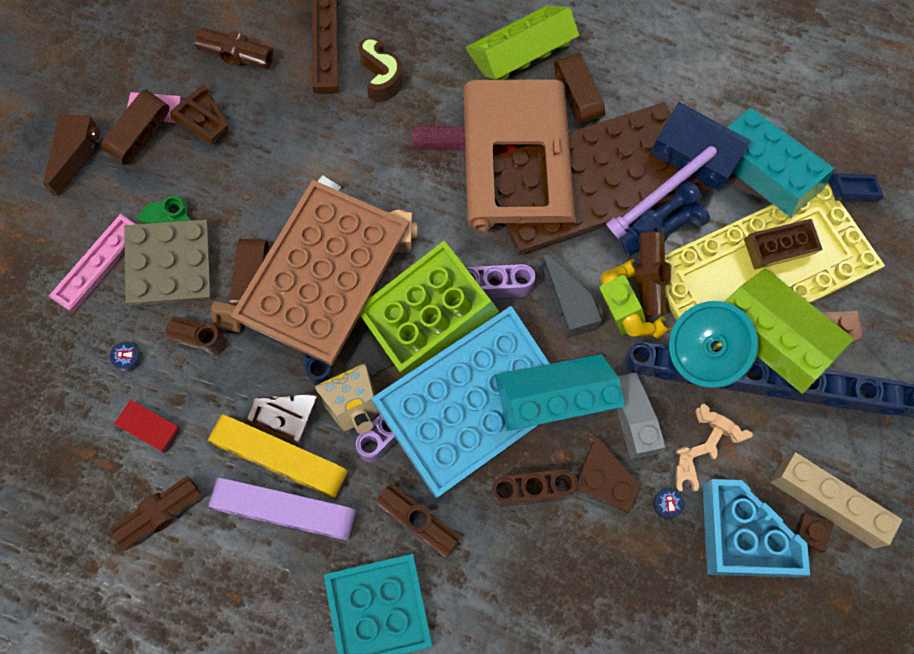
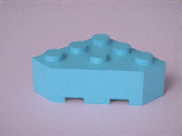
M711 479L702 485L707 575L792 578L810 575L807 543L798 534L795 535L783 523V519L766 503H762L750 491L751 488L742 480Z

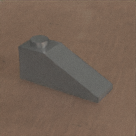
M549 254L543 255L541 268L566 338L597 330L603 319L601 306L595 304L593 296Z

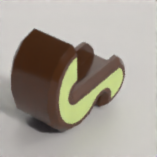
M376 38L362 40L359 44L360 63L377 75L367 86L368 97L374 101L387 100L395 95L402 85V63L394 54L384 52V45L380 40Z

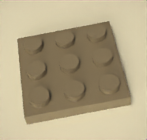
M207 220L124 225L125 296L128 306L212 300L209 223Z

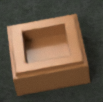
M214 301L211 306L213 325L216 328L240 333L243 324L231 318V314L236 307L235 305Z

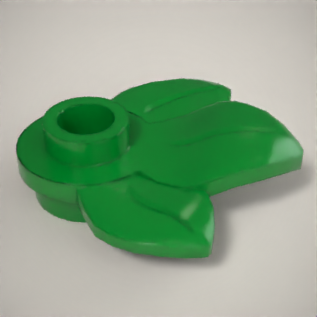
M169 196L162 203H150L138 216V221L145 224L191 220L187 216V203L179 196ZM173 207H179L178 212H170Z

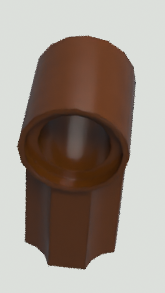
M174 316L166 326L165 338L168 341L203 350L209 355L219 354L226 346L224 335L211 323L201 324ZM214 335L213 340L205 344L207 337Z

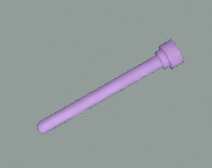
M714 146L705 149L627 214L616 219L613 217L606 225L619 240L620 237L627 234L626 230L632 222L717 154V149Z

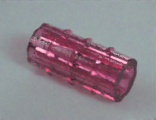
M413 126V149H450L451 151L453 149H464L465 126Z

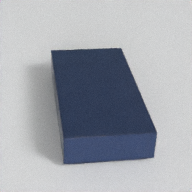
M833 173L829 179L835 201L878 202L884 198L876 175Z

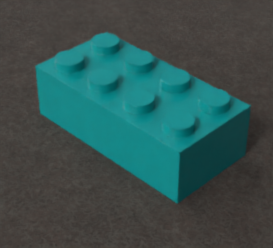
M752 108L748 109L727 126L732 131L751 140L732 173L789 217H792L826 187L835 168Z

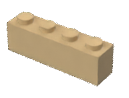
M796 452L782 460L770 481L771 484L873 549L890 545L902 522V519Z

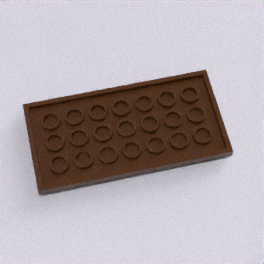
M665 102L568 132L576 222L504 223L518 255L606 226V223L613 217L615 219L619 216L623 217L680 171L650 154L671 115ZM530 144L493 156L495 204L498 207H545L549 204L545 147L543 145ZM692 176L683 181H692L698 187L700 193L706 192L709 187ZM679 185L650 209L659 208L675 195Z

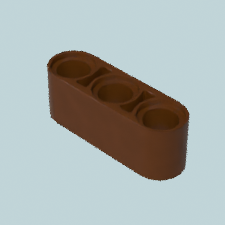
M576 54L555 61L554 70L557 80L565 85V96L576 121L582 124L604 117V102L583 57L580 54Z
M149 90L140 92L103 139L101 144L102 150L121 164H129L169 113V105Z
M242 238L238 240L229 297L230 305L237 306L269 253L267 240Z
M564 469L502 476L494 481L490 496L492 501L500 507L561 501L573 494L577 487V479L571 471ZM559 478L565 479L569 484V491H559L555 486V480ZM528 482H536L540 486L541 493L538 495L529 494L525 488ZM500 485H506L511 489L512 496L507 499L501 498L497 495L496 488Z

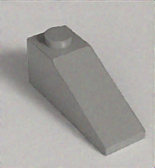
M637 373L618 376L626 407L618 408L617 413L630 460L659 454L666 448L658 419Z

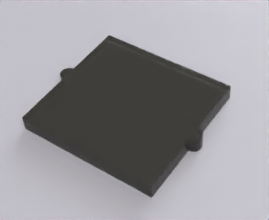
M368 326L360 329L354 328L340 351L347 371L365 364L369 375L375 377L376 373L395 366Z

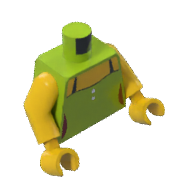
M634 259L604 271L600 276L602 285L599 286V292L621 336L626 334L632 337L653 335L656 338H660L671 330V328L664 326L663 322L666 321L664 317H659L653 323L646 322L643 309L628 282V279L634 276L635 269L632 264L636 262Z

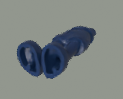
M687 180L679 185L675 195L655 211L649 209L644 212L632 227L627 228V234L619 238L624 253L627 256L636 251L640 253L639 234L664 232L666 241L668 234L683 223L692 222L697 226L706 225L710 221L708 211L701 204L697 203L701 199L698 187L692 181ZM683 206L675 215L663 221L671 212Z

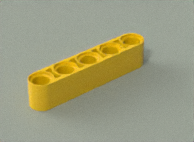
M223 414L219 417L207 440L217 447L332 498H336L348 473L346 469Z

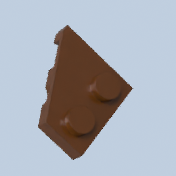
M205 85L200 86L170 111V118L211 146L228 132V123L224 116L219 113L216 102L212 101L209 97L208 89Z

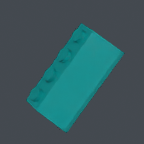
M602 354L495 374L507 431L626 407L619 377Z

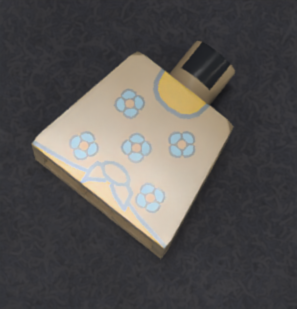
M365 364L315 386L324 407L343 431L355 427L357 433L364 434L372 429L373 423L371 419L377 417L380 413L370 400V398L375 396V391Z

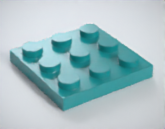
M413 554L324 574L338 654H406L432 647Z

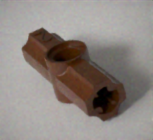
M202 28L198 29L196 33L195 46L197 50L220 56L223 61L230 65L238 66L240 63H245L266 70L270 68L273 62L274 51L272 47L249 41L246 36L239 32L230 31L227 35Z
M644 232L639 234L640 263L635 267L634 277L636 284L640 287L641 307L644 316L666 315V285L671 280V269L665 261L664 232Z
M187 475L163 493L153 494L143 500L138 505L137 511L110 529L112 537L122 550L127 551L151 533H157L169 527L177 519L176 516L203 498L201 491Z
M392 483L383 490L375 502L377 506L405 526L410 533L418 536L445 558L451 554L462 538L431 514L426 507L418 504ZM422 513L426 516L427 522L423 527L415 528L410 524V519L414 514Z

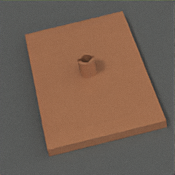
M312 180L232 312L231 318L333 366L409 227V221Z

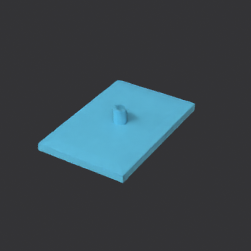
M510 306L370 398V400L434 497L437 498L538 426L507 431L495 374L550 363L513 307Z

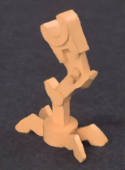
M702 404L700 408L695 410L698 422L709 423L713 430L704 444L693 448L684 446L675 452L678 455L680 454L678 466L675 467V489L678 492H682V483L686 480L691 483L692 492L698 491L699 482L693 458L709 453L712 460L716 459L718 454L716 445L722 434L730 436L732 443H740L751 438L753 433L748 430L741 431L739 426L735 425L731 420L716 412H709V407Z

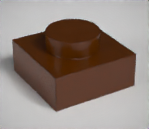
M802 513L795 535L798 534L807 543L808 548L823 553L827 550L834 524L808 513Z

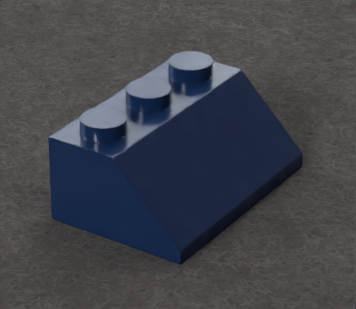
M678 102L650 154L654 155L658 160L681 170L705 149L714 146L717 149V154L691 176L701 181L705 186L720 191L751 140Z

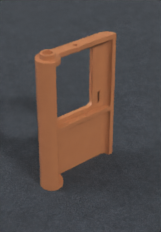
M472 80L467 82L463 87L468 226L477 232H485L495 223L576 222L564 83L559 80ZM541 144L545 147L549 201L547 206L498 207L495 204L494 145Z

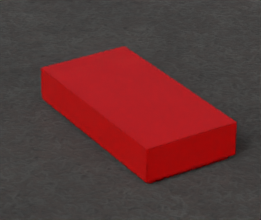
M132 400L128 402L114 425L163 453L166 452L181 429Z

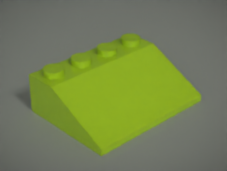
M442 241L369 298L361 313V317L399 372L405 376L489 321L499 313V310L448 244Z
M766 268L741 285L724 301L741 309L753 322L759 342L757 357L802 394L854 340L853 337Z

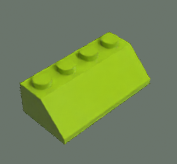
M546 5L465 48L485 77L503 80L510 76L509 72L530 66V61L549 56L551 50L570 45L572 43L571 40L578 37L579 33L571 7Z

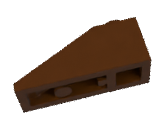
M59 114L43 181L44 186L53 196H59L95 152L96 143L101 138V132L91 116Z

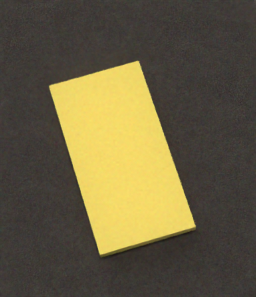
M827 183L821 192L792 217H789L773 204L666 254L665 261L671 269V280L666 285V304L675 319L678 320L686 310L697 304L707 301L724 302L741 285L764 269L754 270L744 238L750 233L807 219H812L823 250L815 255L764 268L810 304L881 270L885 265L842 203L835 201L832 189ZM720 342L715 343L713 346L714 351L722 348Z

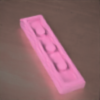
M120 214L51 292L49 297L71 313H74L125 254L124 225H135V223Z

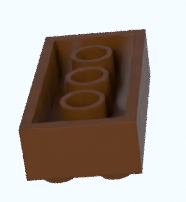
M812 219L750 233L744 238L754 270L815 255L823 250Z

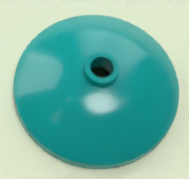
M721 301L703 302L686 310L674 324L669 339L670 356L677 371L688 381L707 388L725 387L744 377L756 360L759 346L757 331L751 319L738 307ZM720 342L722 349L719 352H714V344Z

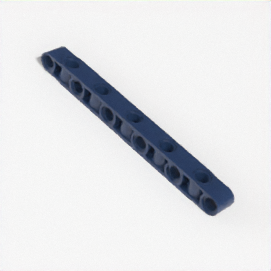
M637 342L625 356V366L632 373L694 384L677 371L672 362L669 345ZM633 354H641L645 358V362L640 363L636 361ZM756 358L749 370L755 375L756 381L748 378L746 374L737 382L720 387V389L883 415L914 418V384L898 380L826 369L811 385V389H807L802 394L765 362ZM860 389L866 392L867 398L861 394Z

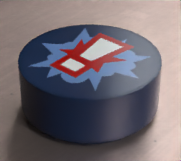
M130 342L118 343L110 352L111 363L121 371L133 370L141 360L139 349Z
M665 488L655 495L653 507L660 517L672 519L683 511L684 499L677 490Z

